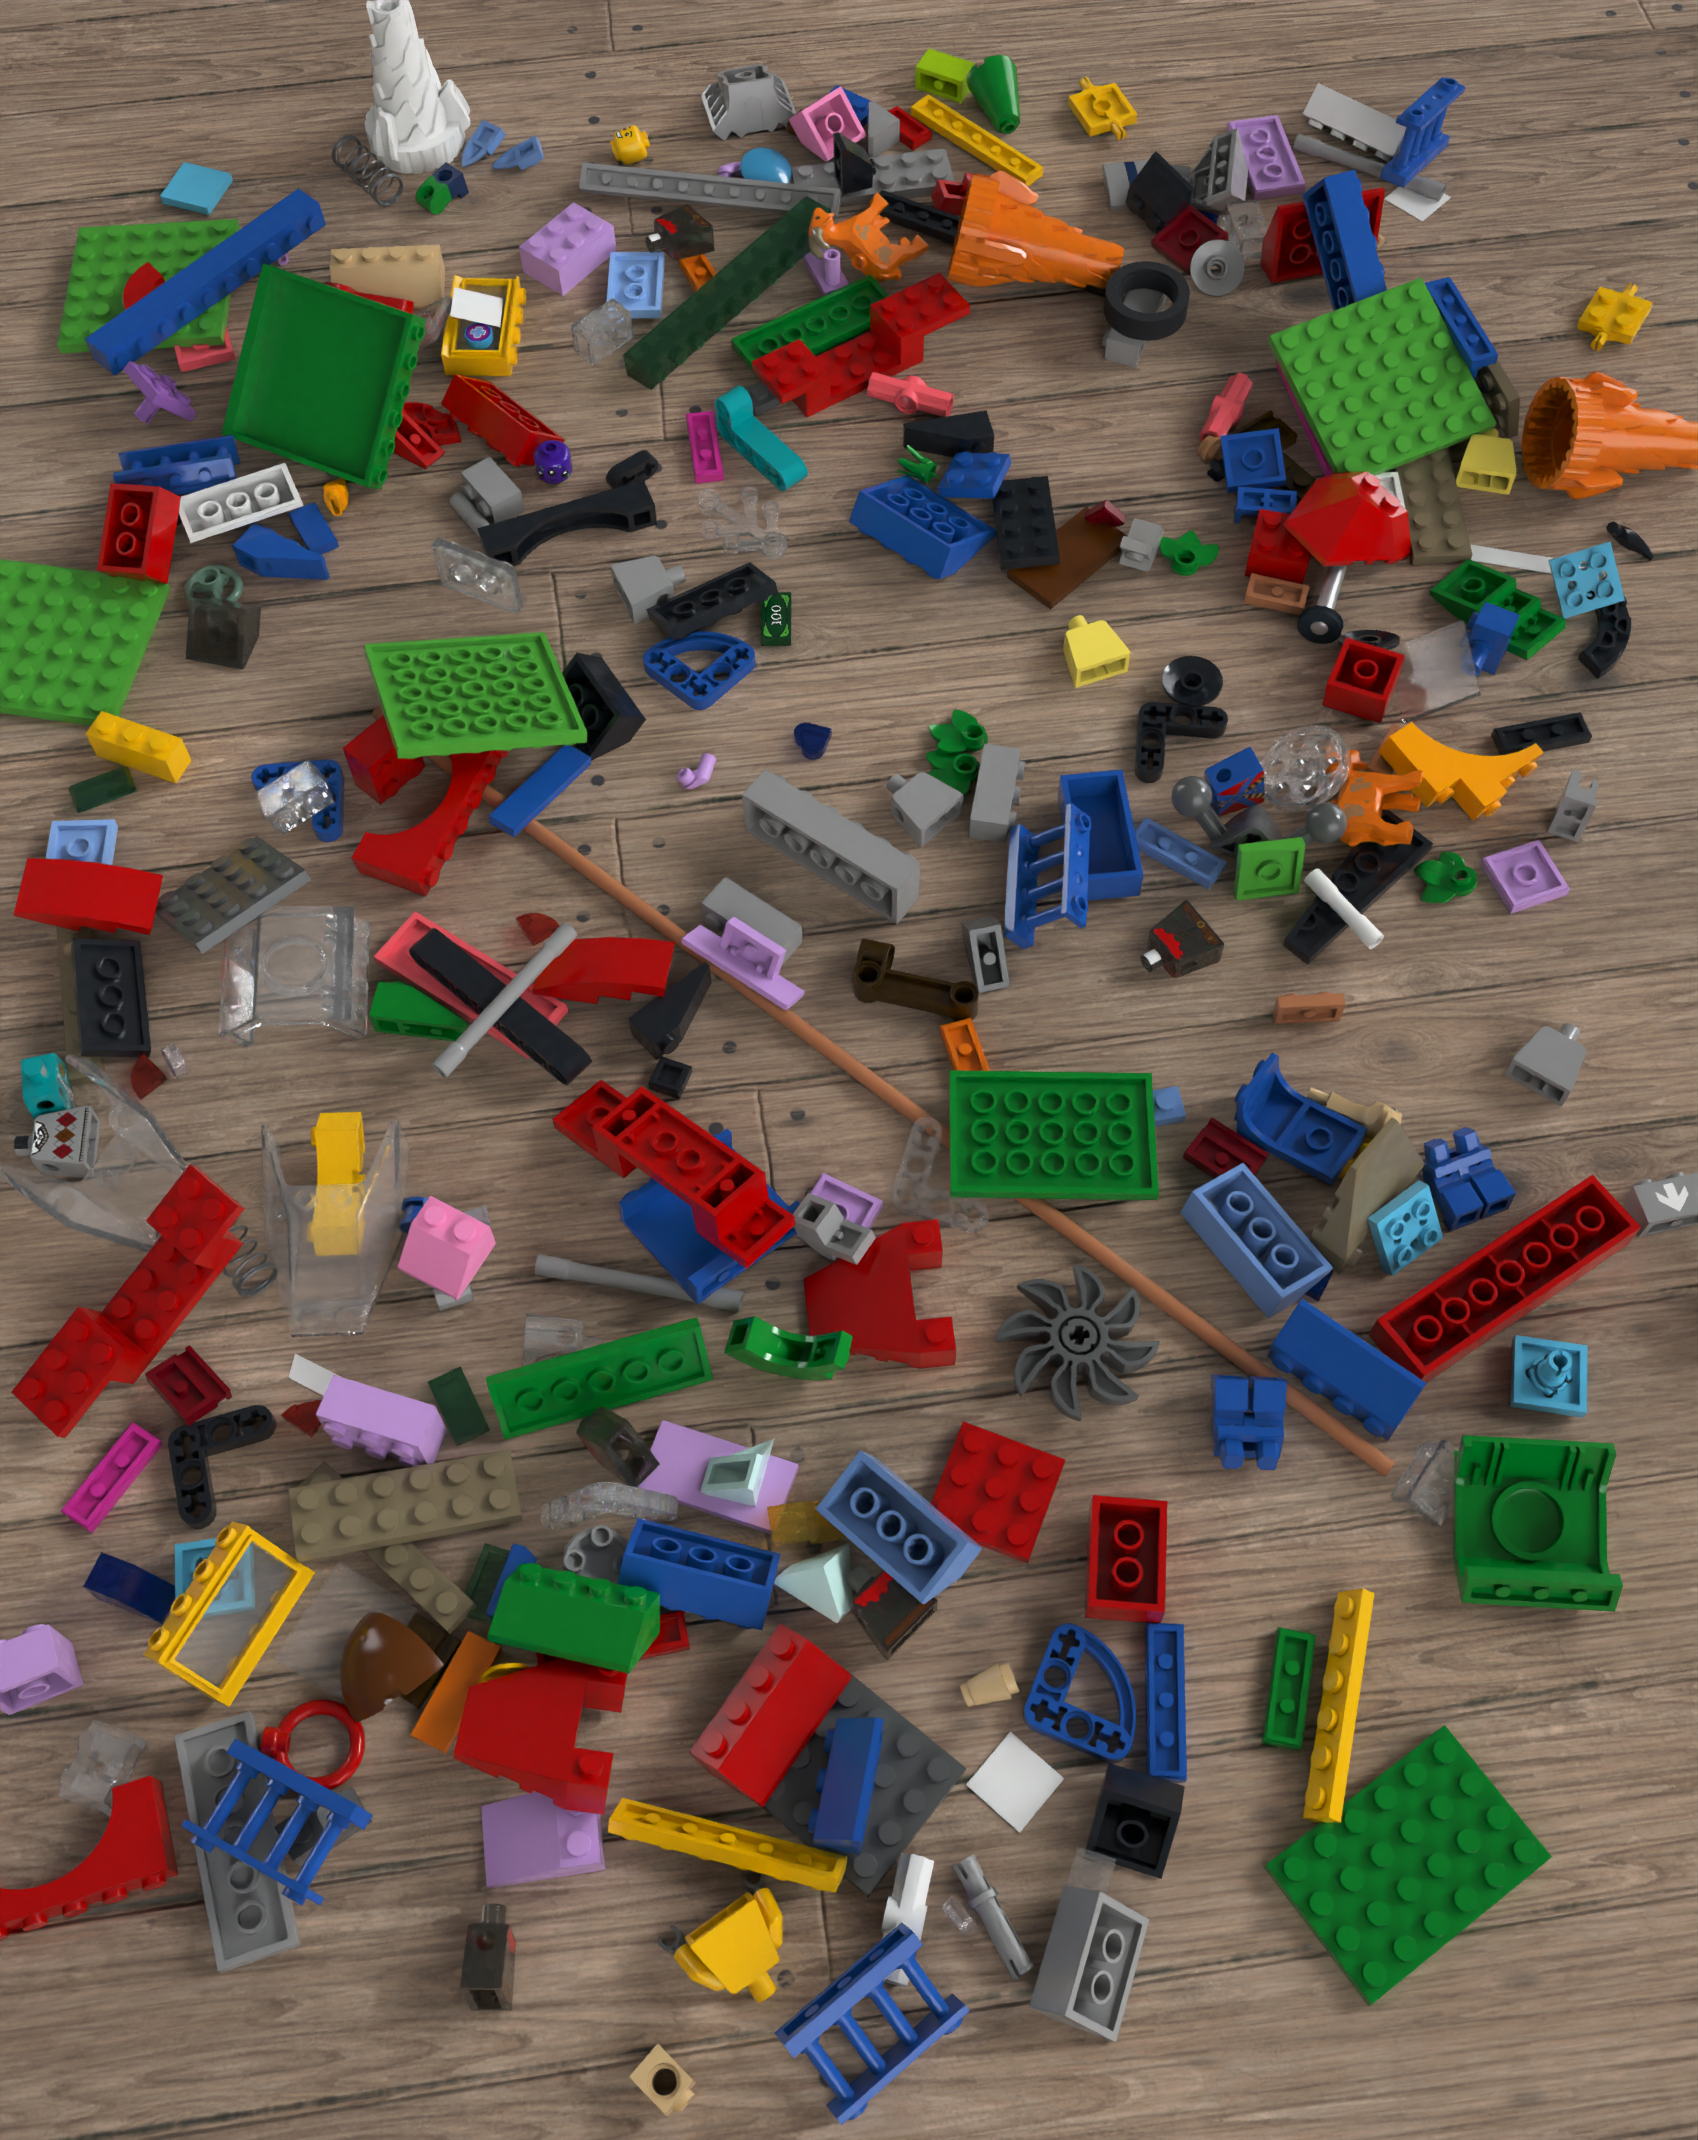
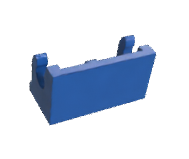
M1238 486L1233 523L1239 524L1241 515L1258 516L1260 509L1291 514L1296 508L1297 491Z

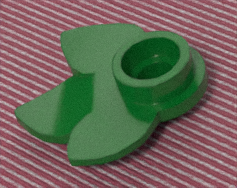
M1190 530L1177 541L1163 537L1160 543V552L1170 561V567L1176 574L1189 576L1196 573L1199 567L1210 565L1215 561L1218 556L1219 545L1206 544L1202 546L1196 533Z
M954 709L952 713L951 724L929 725L931 736L939 742L937 749L945 753L955 754L965 750L979 751L988 742L985 728L978 724L977 719L958 709Z
M940 750L926 753L928 762L934 768L928 773L929 775L961 792L963 796L968 793L970 784L978 778L980 763L973 755L967 753L960 755L956 753L949 754Z
M1441 852L1438 861H1424L1414 868L1415 875L1428 884L1421 895V901L1426 903H1445L1454 896H1467L1473 892L1478 883L1477 873L1472 868L1465 866L1464 859L1453 852Z

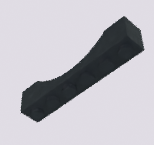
M642 480L477 529L485 558L491 573L520 565L527 555L539 545L564 533L587 528H609L633 532L657 525L655 504L645 481Z

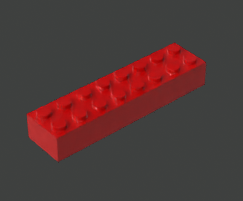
M1592 1174L1378 1318L1369 1337L1384 1355L1425 1383H1428L1627 1246L1641 1227Z

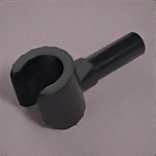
M1216 458L1212 459L1210 462L1211 469L1208 470L1207 475L1215 482H1219L1225 477L1223 459L1219 461Z

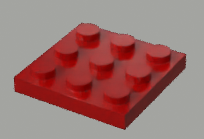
M963 1421L931 1505L978 1545L1028 1564L1062 1473L1065 1459Z

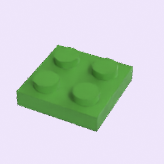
M1296 837L1239 844L1233 891L1236 901L1299 893L1306 846L1303 838Z

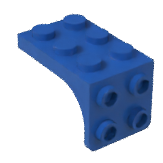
M1271 1053L1266 1061L1261 1060L1257 1064L1253 1073V1079L1248 1085L1243 1084L1235 1097L1237 1111L1234 1120L1237 1121V1134L1259 1148L1330 1185H1333L1367 1136V1128L1308 1099L1293 1089L1283 1078L1279 1069V1056Z

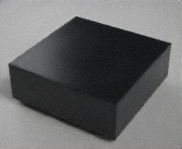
M661 1056L648 1082L649 1089L680 1099L692 1074V1066Z

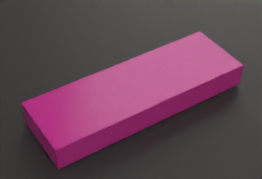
M706 411L686 414L695 483L724 481L714 412Z
M132 1422L60 1511L75 1523L93 1533L163 1443Z

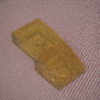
M821 1501L798 1502L767 1507L773 1547L809 1540L811 1545L845 1539L847 1537L816 1510Z

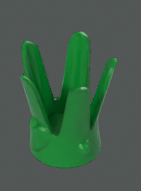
M907 445V450L921 464L905 458H899L898 463L909 472L897 470L896 473L917 477L926 484L930 482L933 476L939 478L935 474L937 463L923 457L914 448Z

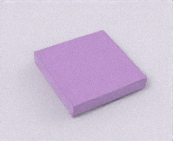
M1539 839L1484 857L1480 863L1510 914L1563 897L1570 890Z
M825 1173L821 1174L810 1193L834 1202L844 1219L869 1229L883 1207L882 1200Z

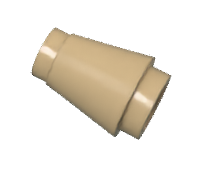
M997 1662L968 1680L967 1683L960 1685L968 1707L1012 1699V1694L1020 1692L1009 1662L999 1665Z

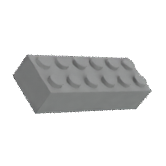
M766 769L742 794L745 831L888 920L898 924L918 901L920 863L911 854L902 853L891 846L886 839L876 837L866 831L860 823L848 820L840 815L832 806H825L815 800L809 792L797 789L789 784L781 775H774Z

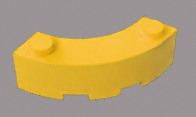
M320 1113L317 1124L312 1126L310 1133L311 1145L316 1147L317 1197L313 1222L308 1223L309 1242H314L316 1256L358 1255L364 1223L363 1220H360L362 1202H365L366 1175L359 1174L363 1168V1153H365L362 1113Z

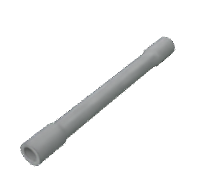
M1300 133L1297 135L1293 149L1314 157H1321L1380 178L1382 168L1385 166L1382 163L1324 144L1320 140ZM1415 176L1405 187L1440 201L1445 192L1446 184L1426 177Z
M563 922L544 942L543 947L458 1039L452 1042L431 1064L436 1073L443 1078H447L465 1059L471 1048L543 970L573 942L578 935L569 924Z
M541 1254L538 1255L536 1260L535 1275L561 1280H577L694 1302L674 1280L575 1263L569 1259ZM721 1287L700 1303L714 1308L740 1312L744 1293L743 1291Z

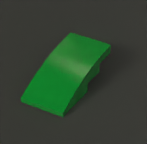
M1467 559L1430 590V595L1465 625H1468L1474 611L1480 613L1485 602L1519 614L1518 622L1506 651L1526 661L1565 629L1566 619L1541 609V599L1517 589L1515 578L1470 559Z

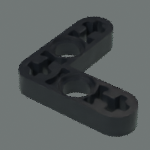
M1159 702L1144 704L1140 708L1137 723L1136 777L1145 783H1154L1161 778L1164 767L1166 735L1201 738L1221 737L1227 727L1228 715L1221 708L1209 706H1186L1183 704ZM1149 715H1154L1155 720H1150ZM1165 716H1169V722H1165ZM1186 716L1191 722L1187 725L1177 723L1175 718ZM1197 718H1200V725L1196 724ZM1210 720H1215L1216 725H1211ZM1146 738H1154L1159 744L1155 747H1148L1142 741ZM1147 758H1153V770H1147Z
M254 1405L196 1421L188 1427L182 1425L170 1434L168 1448L178 1510L182 1520L189 1527L203 1529L209 1526L216 1517L217 1508L208 1456L262 1442L274 1434L276 1420L265 1406ZM261 1416L264 1422L261 1423V1429L255 1430L251 1425L255 1424L256 1417ZM238 1421H240L244 1426L243 1428H241L244 1432V1435H241V1431L239 1429V1426L237 1425ZM222 1425L231 1426L232 1433L227 1440L223 1442L214 1441L213 1434L218 1427ZM187 1436L193 1441L189 1443L190 1454L193 1457L191 1459H187L186 1452L180 1446L184 1444V1438ZM192 1468L200 1469L202 1475L196 1484L188 1486L183 1483V1476L188 1470ZM190 1495H197L199 1503L206 1508L201 1510V1517L195 1518L191 1513L195 1511L196 1507L195 1501Z

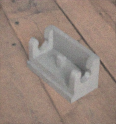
M1572 770L1555 807L1548 833L1579 842L1597 805L1595 797L1599 784L1596 779L1592 781L1589 789H1583L1579 785L1582 779V772Z

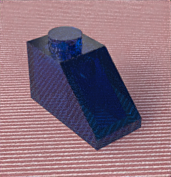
M103 1552L99 1555L83 1585L96 1599L163 1624L175 1600L174 1585L134 1564Z

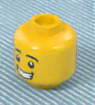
M636 125L616 131L613 134V140L610 141L617 162L622 161L626 166L644 160L647 157L646 148L651 146L646 131L640 132Z

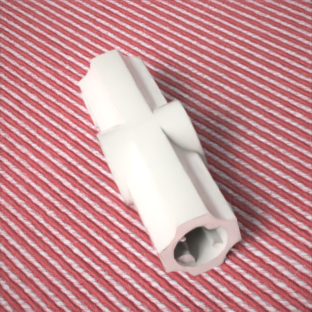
M901 1853L894 1879L892 1896H888L882 1922V1939L902 1922L921 1940L928 1907L925 1903L934 1865L933 1860L915 1854ZM896 1969L884 1979V1982L907 1987L909 1979L902 1969Z

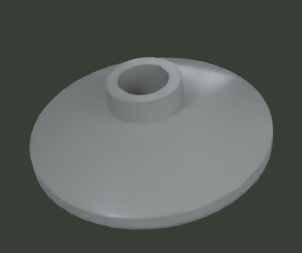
M1211 240L1204 243L1196 250L1191 259L1190 274L1192 281L1204 294L1210 296L1229 294L1240 284L1244 275V260L1240 251L1233 244L1225 240ZM1212 266L1219 268L1220 273L1218 275L1212 274Z

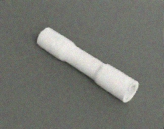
M1319 868L1314 869L1307 875L1304 882L1322 901L1330 905L1349 925L1350 930L1369 949H1373L1383 940L1384 935L1366 916L1360 914Z

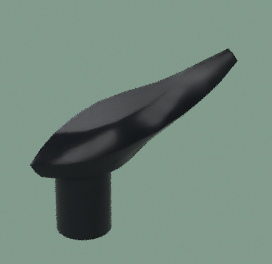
M1616 522L1608 523L1606 527L1607 532L1620 545L1628 550L1640 553L1649 561L1654 558L1648 545L1635 531Z

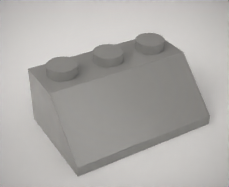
M1064 1885L1029 2007L1055 2021L1116 2042L1149 1919L1100 1891Z

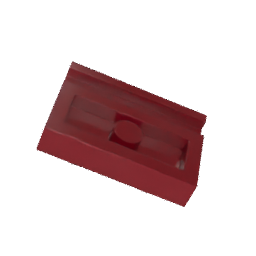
M1211 1117L1205 1128L1200 1131L1186 1149L1183 1158L1215 1179L1242 1163L1255 1176L1263 1163L1267 1161L1269 1154Z
M190 1345L179 1356L175 1354L145 1373L147 1382L187 1427L217 1408L220 1401L225 1398L227 1400L232 1398L229 1387Z

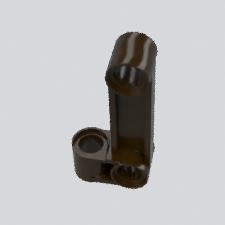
M865 938L861 940L853 973L854 995L859 1001L864 1003L880 1001L950 1016L954 1021L967 1018L975 1019L978 1012L979 990L973 983L969 981L953 983L891 970L895 946Z

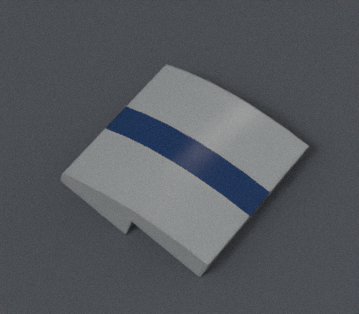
M1148 160L1102 165L1104 187L1108 193L1110 211L1129 209L1125 203L1129 186Z

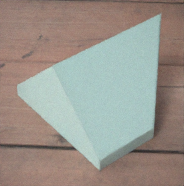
M774 1439L729 1456L710 1457L700 1492L705 1495L756 1507Z
M850 1543L790 1565L776 1577L774 1584L835 1623H838L853 1606L852 1584L848 1581L852 1578Z

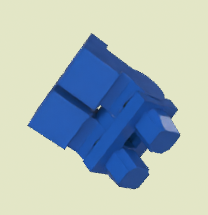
M1468 1127L1454 1131L1453 1138L1456 1147L1449 1150L1447 1142L1441 1138L1424 1143L1425 1159H1423L1425 1166L1422 1170L1423 1182L1429 1185L1432 1198L1435 1199L1444 1215L1443 1222L1449 1232L1475 1223L1479 1217L1482 1220L1508 1210L1516 1194L1501 1170H1496L1494 1167L1490 1148L1480 1144L1476 1131Z
M1211 1375V1434L1214 1444V1456H1220L1222 1466L1226 1469L1242 1467L1244 1457L1256 1458L1257 1467L1261 1470H1275L1284 1440L1283 1418L1286 1406L1287 1381L1281 1377L1249 1376L1248 1380L1244 1376Z

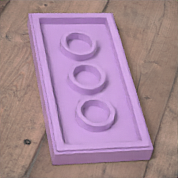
M1278 115L1230 121L1227 123V132L1237 128L1240 133L1248 166L1247 184L1254 200L1305 193V181Z
M662 1420L650 1450L656 1460L651 1455H648L636 1487L639 1491L775 1535L799 1466L796 1463L770 1455L756 1507L705 1495L700 1490L710 1457L729 1456L745 1450L747 1447Z

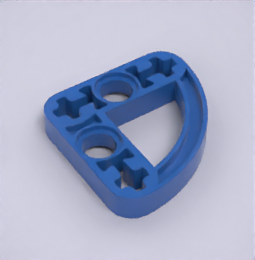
M709 631L691 632L688 637L672 640L669 637L649 648L643 656L645 672L695 710H704L712 706L754 669L756 663L755 652L750 645L733 636ZM697 650L724 653L700 674L675 657V655ZM720 672L729 675L723 681H717L713 678L715 674ZM677 674L687 677L685 681L680 683L670 680L672 676Z
M1065 1623L1058 1626L1052 1634L1025 1703L1023 1717L1026 1725L1033 1731L1099 1760L1115 1764L1124 1760L1131 1749L1136 1727V1706L1128 1676L1114 1653L1089 1631L1075 1624ZM1067 1634L1075 1636L1074 1643L1079 1645L1078 1648L1071 1646L1065 1661L1073 1662L1072 1666L1062 1659H1058L1063 1646V1642L1058 1640V1638H1066ZM1083 1651L1100 1666L1111 1683L1118 1705L1119 1725L1064 1702ZM1054 1654L1057 1658H1050V1655ZM1053 1667L1062 1670L1066 1678L1065 1683L1056 1688L1049 1686L1044 1680L1045 1671ZM1040 1704H1045L1047 1706L1046 1713L1056 1718L1058 1717L1059 1710L1065 1712L1060 1722L1059 1731L1052 1729L1055 1721L1050 1718L1044 1717L1042 1722L1034 1720L1035 1713L1030 1710L1031 1707L1038 1709ZM1073 1718L1083 1720L1088 1728L1086 1736L1080 1739L1069 1736L1066 1731L1067 1722ZM1095 1726L1102 1728L1098 1736L1109 1740L1112 1734L1119 1737L1118 1744L1123 1746V1750L1116 1749L1114 1754L1107 1751L1108 1744L1098 1739L1095 1742V1747L1088 1745L1093 1737Z

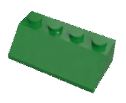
M521 1563L504 1582L488 1632V1641L629 1674L660 1633V1593L648 1591L640 1586L630 1587L612 1583L603 1578L584 1577L576 1575L571 1571L548 1569L535 1563Z

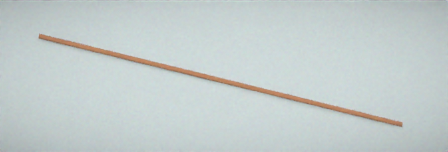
M381 705L377 706L372 713L373 718L376 720L383 715ZM425 756L452 776V762L448 756ZM490 785L486 786L482 794V799L495 809L507 799ZM533 819L523 829L670 941L675 942L678 947L701 964L706 962L710 966V971L950 1150L949 1128L791 1010H784L775 1005L772 1001L683 945L681 940L688 933L537 820ZM1014 1198L1249 1376L1281 1377L1044 1199ZM1287 1382L1286 1403L1386 1477L1396 1462Z

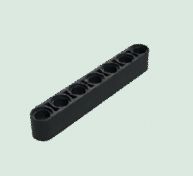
M432 928L408 949L411 957L420 967L478 1015L506 987L503 982L436 928ZM520 996L493 1025L495 1029L566 1086L592 1063L588 1053L578 1043Z

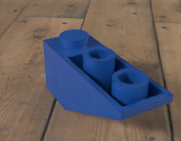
M253 523L232 545L239 565L261 577L327 580L330 577L325 564L326 561L320 553L310 551L300 546L295 540H288L278 535L271 528H264L256 523Z

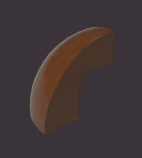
M367 1613L350 1634L341 1661L340 1678L342 1694L351 1717L356 1723L381 1712L393 1699H396L401 1694L407 1695L443 1667L444 1664L434 1651L403 1623L382 1613Z

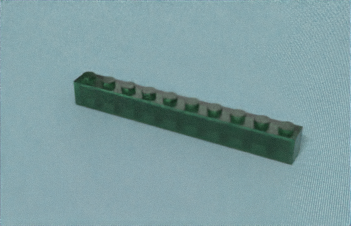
M808 196L801 200L623 354L627 375L650 390L664 381L679 365H682L696 350L700 349L712 336L721 331L728 322L738 316L744 308L756 300L761 293L773 285L777 279L791 269L801 258L811 252L808 243V230L812 213L816 208H821L829 214L831 209Z

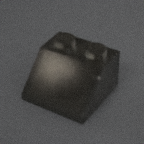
M206 596L189 599L186 659L244 669L259 637L261 606Z

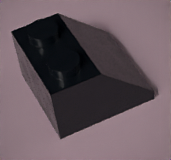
M1156 151L1129 186L1125 203L1132 213L1137 214L1146 222L1147 227L1151 231L1158 234L1189 206L1194 187Z
M1108 1763L1085 1855L1162 1879L1181 1815L1185 1786Z

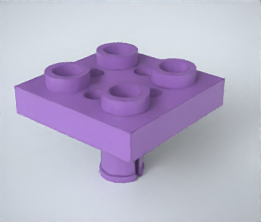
M131 361L123 369L146 396L137 410L134 411V415L142 422L150 424L160 408L190 422L198 414L190 405L191 399L176 389L177 383L165 374L159 376L149 366L145 364L139 366Z

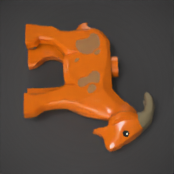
M878 192L871 198L869 207L866 210L834 224L833 220L834 213L828 214L821 208H816L812 213L808 230L809 248L816 258L824 259V253L820 247L828 250L830 248L829 245H836L842 248L848 255L855 269L861 270L866 276L871 275L877 282H885L892 279L899 281L902 277L899 266H903L906 261H912L925 254L929 245L918 234L912 242L906 237H902L898 245L890 243L888 238L880 231L889 224L890 220L879 215L887 207L888 203Z
M1357 750L1334 753L1312 764L1309 773L1312 778L1311 788L1314 792L1317 791L1318 784L1324 779H1328L1340 791L1338 799L1331 800V803L1343 809L1347 817V828L1339 839L1340 841L1349 846H1356L1359 843L1368 841L1377 842L1382 846L1411 844L1414 828L1410 821H1404L1397 825L1385 822L1381 815L1382 810L1419 811L1421 796H1413V793L1400 794L1397 792L1412 791V787L1420 788L1423 780V770L1412 771L1406 775L1360 772L1357 770L1366 769L1367 763L1360 760V753Z

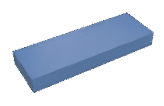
M1147 817L1135 830L1139 851L1208 890L1226 868V861Z

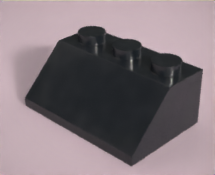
M576 652L562 674L587 730V743L576 744L581 752L591 757L592 761L630 742L646 719L603 658Z

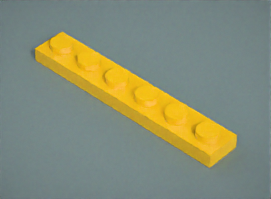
M926 95L911 106L912 117L993 169L1005 171L1028 187L1043 176V166L931 95Z
M1364 1588L1338 1592L1337 1601L1334 1606L1335 1614L1331 1638L1328 1644V1659L1323 1678V1691L1320 1710L1317 1716L1314 1749L1311 1754V1768L1308 1787L1305 1793L1303 1819L1313 1823H1320L1321 1821L1326 1823L1341 1822L1375 1594Z
M623 1797L609 1818L608 1833L622 1836L627 1840L646 1842L657 1845L665 1850H675L694 1855L702 1860H713L735 1866L740 1870H750L769 1875L777 1880H788L807 1885L818 1891L836 1893L846 1870L847 1856Z

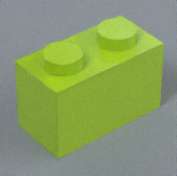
M929 48L915 67V89L961 104L970 92L966 83L967 74L975 63Z

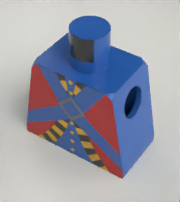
M1251 746L1204 771L1205 781L1212 790L1211 804L1217 815L1223 816L1264 802V769Z

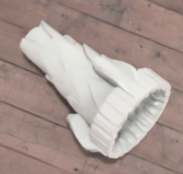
M409 0L367 1L366 7L372 29V34H369V40L372 48L370 56L374 85L372 86L374 95L373 105L370 107V111L367 112L365 120V130L370 151L377 156V160L383 161L385 167L399 173L421 174L422 172L428 173L439 169L445 162H452L460 154V150L466 141L464 131H466L471 123L468 116L470 107L452 80H446L441 87L436 70L424 45L423 38L419 39Z

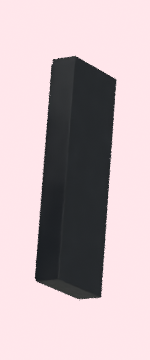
M1581 712L1495 728L1491 734L1500 755L1521 751L1535 743L1544 752L1589 743L1592 738Z

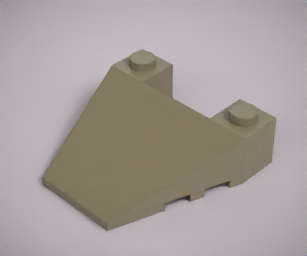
M1393 1117L1389 1119L1350 1166L1334 1194L1336 1199L1333 1206L1326 1208L1322 1215L1325 1218L1310 1236L1309 1240L1331 1264L1332 1270L1337 1274H1340L1347 1265L1353 1268L1363 1256L1364 1251L1360 1248L1365 1237L1371 1231L1367 1218L1418 1180L1422 1182L1424 1180L1420 1177L1425 1163L1399 1122Z

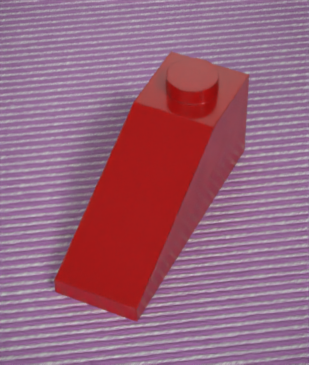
M402 410L403 418L400 426L397 428L393 453L426 470L445 454V451Z

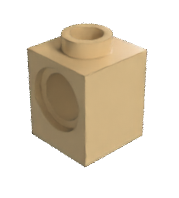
M659 2044L652 2049L629 2076L666 2116H669L673 2110L680 2114L695 2096L691 2089L696 2082ZM671 2071L676 2075V2087L669 2095H659L655 2090V2080L660 2073Z

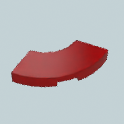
M149 262L138 268L127 281L123 291L125 310L165 283L163 276Z
M404 402L402 410L439 446L462 442L457 424L447 413L443 414L433 409V406L429 404Z

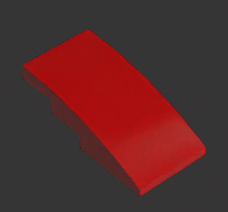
M27 858L13 916L79 932L81 926L114 934L116 928L150 935L163 875L96 862Z
M624 937L574 939L561 955L556 957L535 979L532 994L590 1004H598L599 996L630 1001L632 992L664 997L674 955L675 942Z

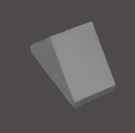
M869 102L868 157L870 158L879 156L900 141V119L875 102Z

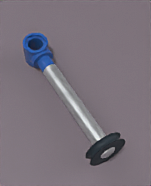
M1328 566L1317 605L1304 609L1299 615L1297 629L1306 640L1317 644H1328L1340 637L1343 629V619L1334 609L1347 566Z

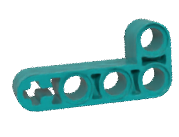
M738 385L715 400L716 426L721 437L775 487L784 492L808 476V470L803 460L753 416L752 399L744 387Z

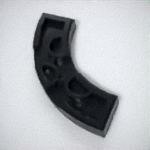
M1593 591L1587 592V593H1591L1592 596H1591V597L1586 596V597H1587L1588 599H1592V598L1594 597L1595 593H1594ZM1625 596V601L1595 609L1598 620L1597 637L1578 657V660L1597 679L1605 675L1616 665L1628 643L1631 633V618L1626 607L1627 600Z

